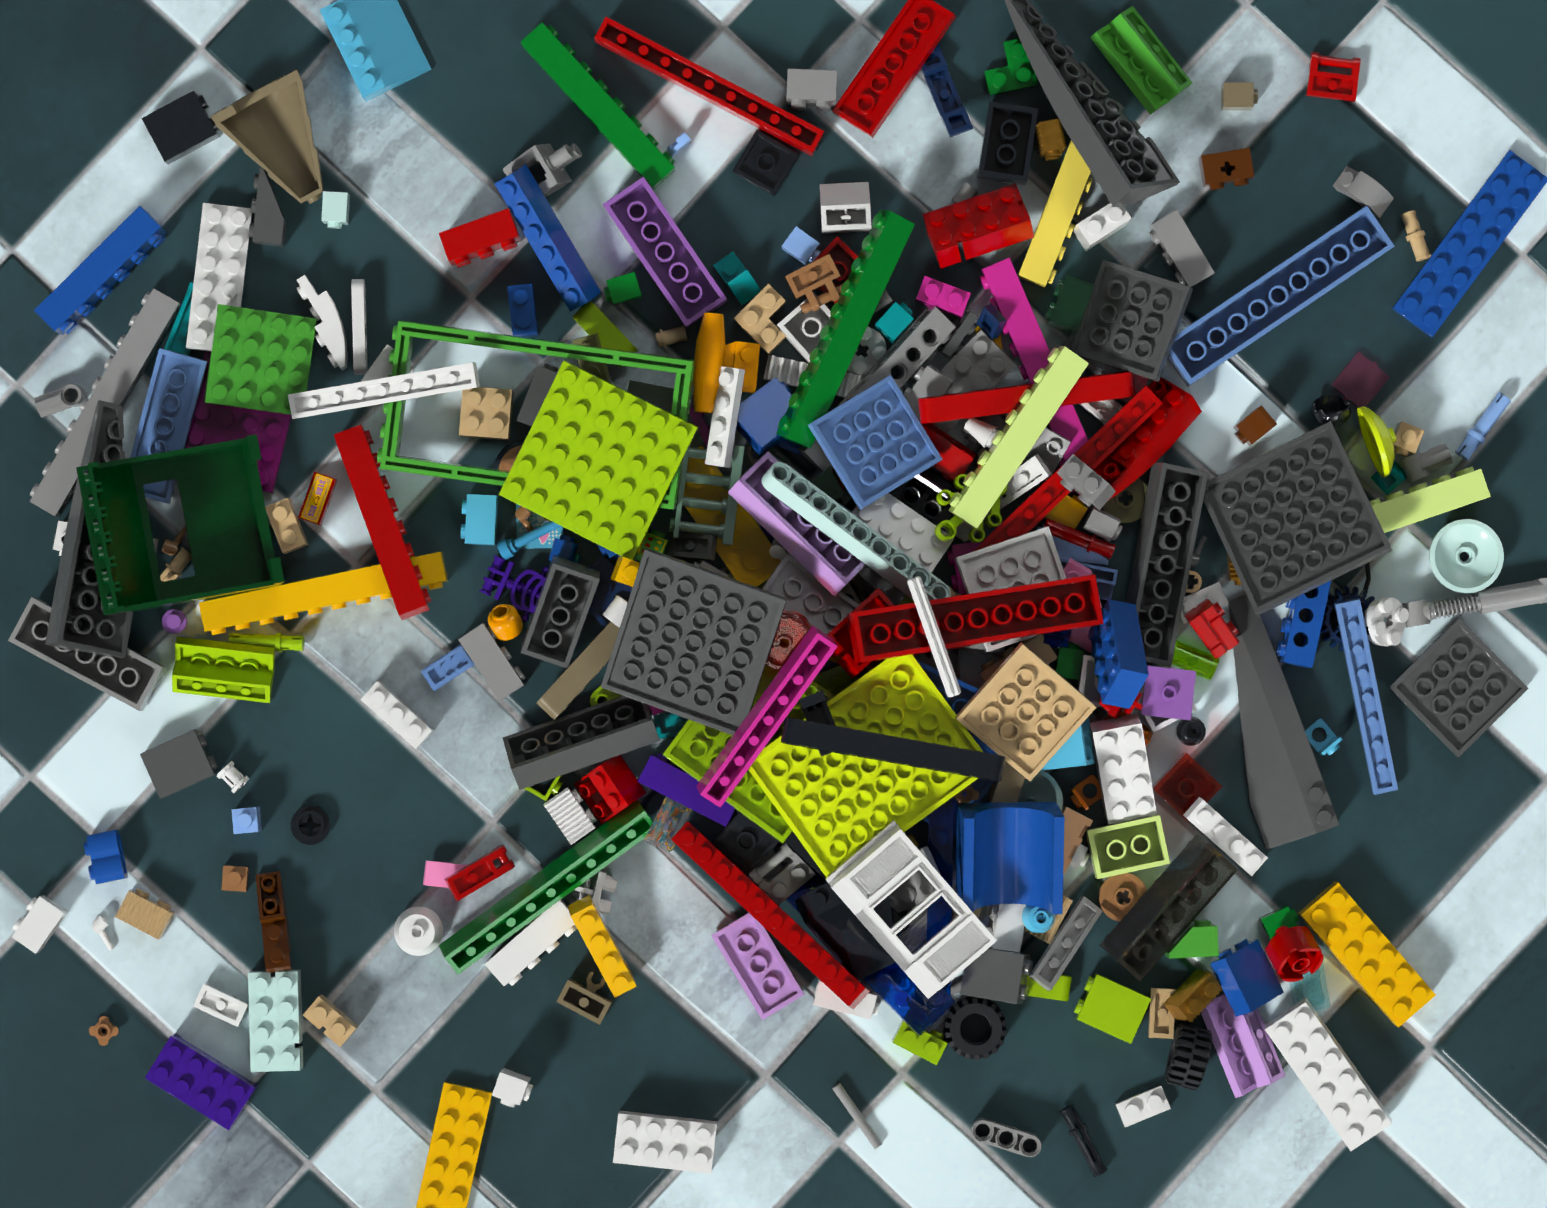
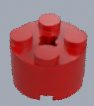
M1282 926L1275 931V936L1265 948V952L1277 974L1286 982L1304 979L1303 974L1309 971L1313 974L1319 969L1324 960L1322 951L1307 926L1290 928Z

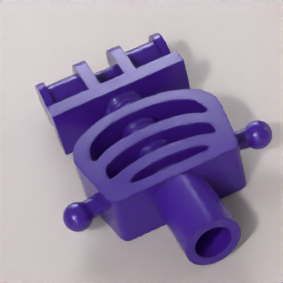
M494 555L492 566L487 568V570L491 571L489 578L484 576L483 580L485 582L479 592L491 596L490 593L493 586L497 585L499 587L494 599L500 600L504 588L509 587L511 589L512 605L516 609L524 611L521 619L527 622L529 620V612L533 613L536 605H534L536 599L538 600L541 592L539 589L543 586L549 567L544 566L540 574L534 570H525L514 580L509 578L515 563L509 561L505 573L501 572L503 562H506V560ZM496 573L503 576L500 583L494 581ZM529 574L534 575L526 584L520 582L525 576ZM535 580H541L535 588L531 587ZM517 591L518 593L522 594L521 606L516 602L515 594ZM527 595H528V597L530 596V607H529V608L526 606V596H527Z

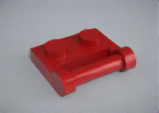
M1311 52L1306 96L1355 102L1361 58L1353 57L1352 59L1322 56L1318 52ZM1318 65L1351 69V74L1345 75L1317 70Z

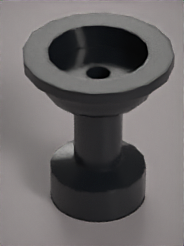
M1191 717V720H1181L1178 723L1176 734L1183 744L1194 746L1204 739L1206 728L1200 719Z

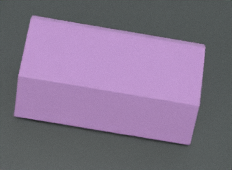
M1225 993L1213 998V1001H1210V1005H1206V1008H1203L1201 1015L1207 1029L1211 1030L1212 1042L1235 1098L1244 1096L1258 1087L1272 1084L1285 1076L1270 1036L1265 1031V1024L1258 1008L1250 1013L1236 1017Z

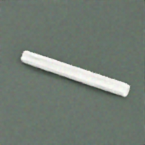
M921 577L909 579L907 583L948 697L959 695L961 690Z

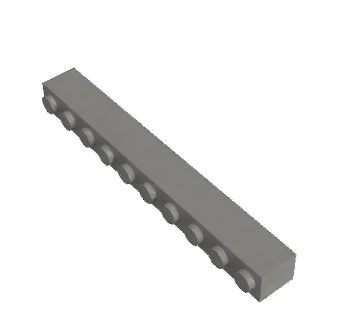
M154 288L152 292L148 291L143 297L141 311L139 314L135 313L129 322L130 330L127 335L123 334L118 340L116 354L114 356L110 355L104 365L105 373L102 378L98 376L93 383L92 389L94 391L89 399L85 398L79 408L81 411L80 416L77 420L73 419L68 426L67 432L69 434L66 440L59 442L54 452L57 454L53 462L49 461L42 472L44 477L41 483H36L30 492V496H32L30 502L55 517H60L75 491L78 479L76 467L81 466L98 400L124 407L180 310V303Z

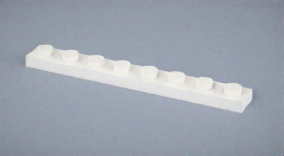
M476 362L294 393L289 394L288 398L292 419L477 388L480 387Z

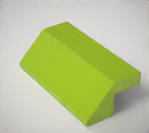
M186 637L176 638V661L172 672V692L270 703L275 669V648Z

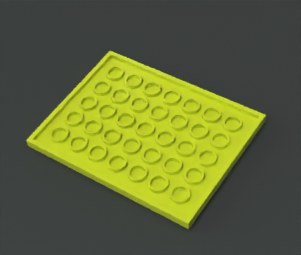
M913 655L884 660L827 702L835 725L838 727L983 752L966 727L956 720L955 717L957 715ZM782 735L766 746L748 769L826 878L893 820L903 832H906L978 779L833 752L821 757L816 749L781 743Z

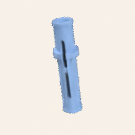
M1497 393V396L1473 429L1468 430V436L1455 451L1459 457L1469 461L1477 447L1485 442V436L1511 403V400L1505 395L1502 396L1501 393Z

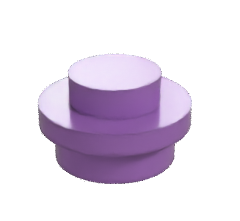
M176 609L167 611L162 618L163 628L171 634L182 632L187 625L185 614Z

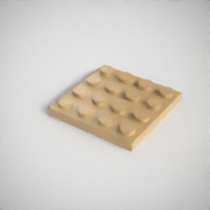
M1021 642L955 718L994 752L1005 756L1007 763L1031 781L1097 707Z

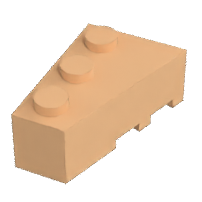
M1066 806L1062 808V813L1065 817L1063 875L1071 863L1077 847L1083 841L1082 837L1086 829L1093 822V820Z

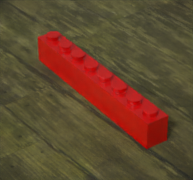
M360 424L333 434L401 620L429 611L427 603L431 602V598L427 588L422 589L419 580L423 579L419 566H414L411 557H414L415 554L410 542L405 543L403 535L407 534L402 520L397 521L394 512L399 510L394 497L389 498L386 490L390 489V485L386 475L381 476L378 467H380L381 463L377 462L378 453H373L370 445L374 444L370 431H365Z

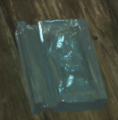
M1323 963L1313 974L1309 971L1303 974L1304 979L1289 982L1293 1005H1296L1306 997L1315 1010L1331 1008Z

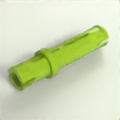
M276 633V635L229 634V643L273 647L276 652H282V650L304 651L305 646L304 635L291 636L282 635V633Z

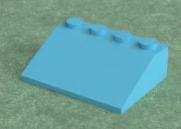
M338 0L320 9L365 102L432 70L398 0Z

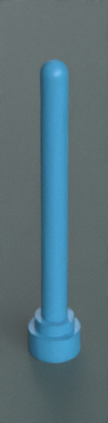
M549 521L516 539L505 538L497 542L498 550L501 556L507 560L515 556L520 547L561 526Z

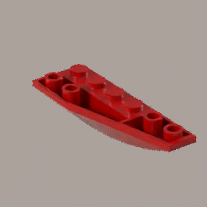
M1160 377L1159 382L1153 380L1148 388L1163 404L1093 470L1116 491L1111 498L1123 491L1154 465L1202 412L1191 394Z

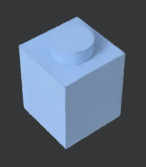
M797 226L782 245L784 251L805 266L809 261L812 263L821 253L818 250L820 243Z
M260 806L231 809L234 834L262 831Z

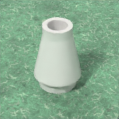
M969 418L964 426V429L984 448H991L993 445L991 440L998 431V427L976 418Z

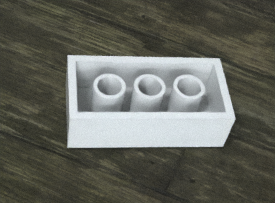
M889 493L861 510L856 506L852 511L853 515L930 573L954 540V538L949 541L939 540L935 535L936 525ZM941 530L942 535L946 536L947 533Z
M1138 714L1090 723L1104 815L1108 825L1156 816L1157 812L1143 728Z
M619 1110L613 1163L711 1174L717 1121Z

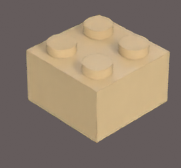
M484 387L462 390L459 436L510 441L513 390Z

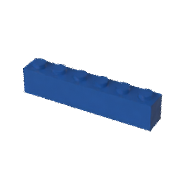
M525 164L494 183L569 311L588 303L600 294L599 287L527 165Z

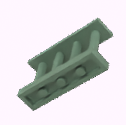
M689 445L682 463L676 518L670 519L669 532L673 533V538L678 539L679 531L715 535L719 539H723L722 544H733L738 502L729 494L728 500L723 499L722 502L684 497L686 482L721 486L725 490H730L741 478L745 446L735 445L731 458V475L721 477L687 472L689 458L706 459L707 450L690 448ZM682 507L721 511V514H726L725 524L715 526L681 521Z

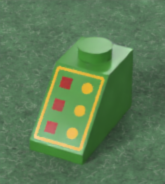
M654 529L651 530V533L647 532L634 559L641 562L646 548L664 554L669 540L664 539L666 534Z

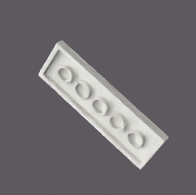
M203 203L186 349L211 352L217 304L241 307L249 244V226L252 218L251 208Z

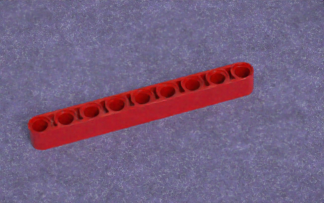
M1124 371L1079 377L1060 406L1133 397L1136 395L1134 375L1132 372ZM1034 383L918 398L920 423L926 424L1010 413L1013 409L1016 411L1021 404L1019 401L1021 395L1026 389L1030 390Z

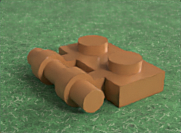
M830 254L785 276L795 298L797 299L805 295L808 299V302L800 305L803 314L812 310L815 312L821 309L820 306L829 301H837L841 295L843 284L835 287L832 282L839 278L840 274ZM825 285L828 291L815 297L812 291Z

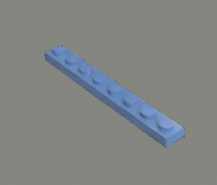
M1359 598L1336 602L1334 604L1372 792L1376 795L1398 790L1361 602Z

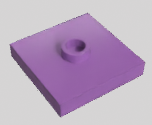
M1147 666L1149 675L1144 682L1142 705L1144 707L1141 710V715L1191 720L1196 671Z

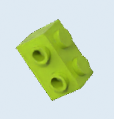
M909 1018L908 1021L902 1019L892 1039V1043L937 1065L948 1044L944 1040L945 1035L934 1029L931 1032L922 1029L923 1024L912 1018Z

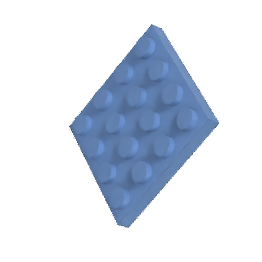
M891 375L808 425L859 510L943 460Z

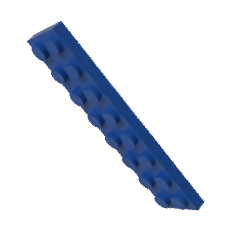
M1509 150L1392 309L1432 338L1545 186L1547 177Z

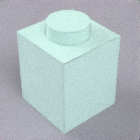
M323 191L321 221L324 224H328V228L340 229L342 224L349 225L350 195L348 192Z

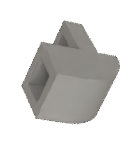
M1346 166L1333 184L1337 191L1354 199L1361 208L1368 206L1372 214L1378 218L1382 216L1394 199L1372 177L1362 171L1357 172Z

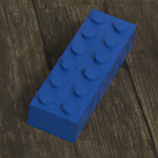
M139 206L34 311L55 332L61 335L65 333L69 335L78 327L77 321L83 315L85 317L89 316L96 308L94 305L100 299H106L113 292L112 287L118 281L121 283L131 274L129 270L135 264L140 265L147 259V252L153 246L157 248L165 241L166 237L164 235L167 231L145 209Z

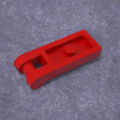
M504 844L494 848L491 852L444 879L455 900H461L515 867L512 859L509 860L506 855L507 850ZM498 858L501 865L496 868L492 861Z

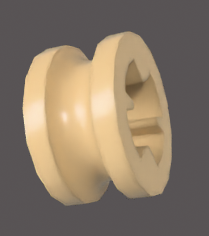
M1189 571V575H1193V579H1197V584L1193 585L1192 589L1186 587V593H1194L1200 589L1202 579L1197 572Z

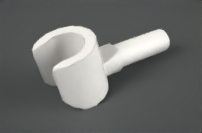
M99 915L93 921L92 928L102 937L110 951L114 946L104 931L109 924Z

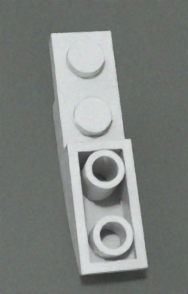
M304 275L297 279L300 286L296 289L303 300L309 299L313 306L309 310L314 318H316V321L322 320L320 324L315 326L318 333L314 334L321 347L327 346L330 351L327 357L334 368L339 366L340 369L345 370L348 361L347 340L337 307L329 292L324 291L318 295L308 277Z

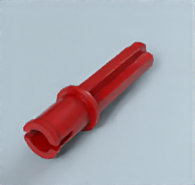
M1046 520L1043 528L1049 526L1052 536L1085 548L1088 553L1092 551L1108 559L1112 557L1115 544L1096 538L1095 534L1091 536L1054 520Z

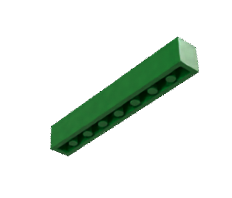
M543 23L539 24L520 42L521 46L637 173L645 178L653 190L656 189L675 171L673 166L675 163L674 159L666 151L662 154L656 146L659 143L650 133L645 135L639 129L642 127L641 123L633 115L630 117L626 115L623 111L626 107L617 97L612 99L606 93L609 88L600 79L594 80L590 75L593 72L584 61L579 63L573 57L576 52L568 43L562 45L557 39L559 36L558 32L550 24L547 27Z

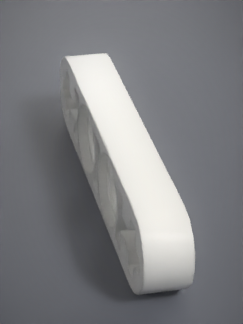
M352 279L354 375H366L368 372L365 279Z

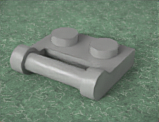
M785 842L781 846L780 851L760 868L753 869L749 875L755 883L759 884L780 905L816 875V871ZM789 857L792 859L769 880L764 877L785 858Z

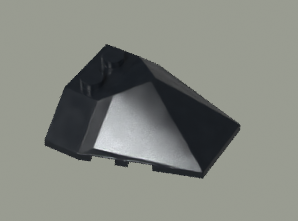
M828 882L795 900L806 926L858 980L896 963L834 892ZM887 896L873 909L891 928L893 926V908L890 906V899Z

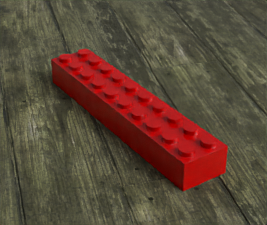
M1095 574L929 600L946 649L1104 624ZM915 603L847 614L855 664L932 652Z

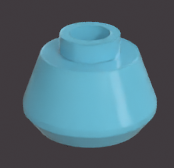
M1026 905L1023 909L1022 921L1031 932H1047L1055 923L1056 914H1052L1046 909Z

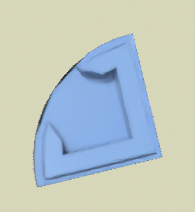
M683 132L672 145L668 146L667 152L673 157L690 144L691 139Z

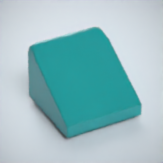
M1394 460L1392 470L1388 476L1382 478L1376 471L1370 478L1388 495L1407 477L1402 467Z

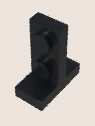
M823 690L798 701L806 721L836 726L826 703ZM818 750L821 757L832 753Z

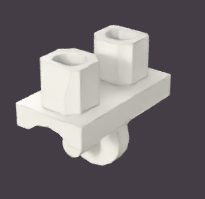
M600 870L593 876L591 888H589L591 879H588L582 886L577 887L575 891L580 892L579 900L589 894L599 913L609 914L611 901L600 899L602 889L611 892L615 891L617 879L606 875V872Z

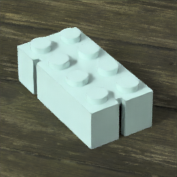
M301 969L275 972V977H271L274 975V972L267 973L266 970L248 972L250 1071L302 1070L303 1046L295 1048V1043L303 1041Z

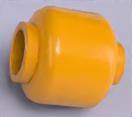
M497 605L488 615L490 629L499 640L508 641L514 639L523 629V621L517 609L512 605Z

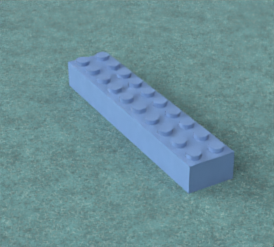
M1365 206L1176 334L1168 356L1169 361L1186 386H1190L1395 246L1368 206Z

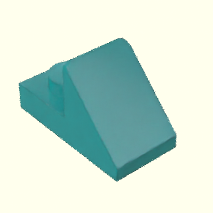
M733 251L713 265L741 306L761 291L749 271L746 270Z

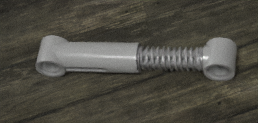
M1547 578L1486 588L1476 592V595L1473 593L1472 596L1469 594L1468 597L1464 595V597H1455V599L1447 598V600L1443 599L1442 602L1438 600V602L1430 601L1428 603L1426 600L1404 603L1402 604L1403 608H1406L1409 612L1406 628L1430 624L1431 620H1437V617L1439 619L1441 617L1446 618V616L1450 617V615L1454 617V614L1458 616L1459 613L1467 615V612L1471 614L1472 611L1475 613L1478 610L1480 614H1487L1547 603Z

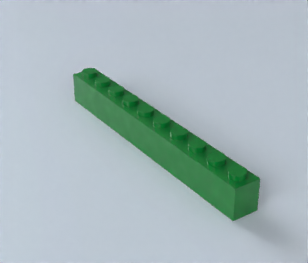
M880 209L879 213L873 218V226L869 235L862 242V250L852 264V271L848 280L842 285L841 295L831 309V316L827 325L821 330L820 340L810 354V362L799 378L796 392L789 399V407L778 423L776 434L799 446L811 449L815 436L808 425L827 414L915 225L892 211Z
M639 800L633 802L438 945L446 961L459 975L635 846L647 835L654 832L651 831L654 828V821Z

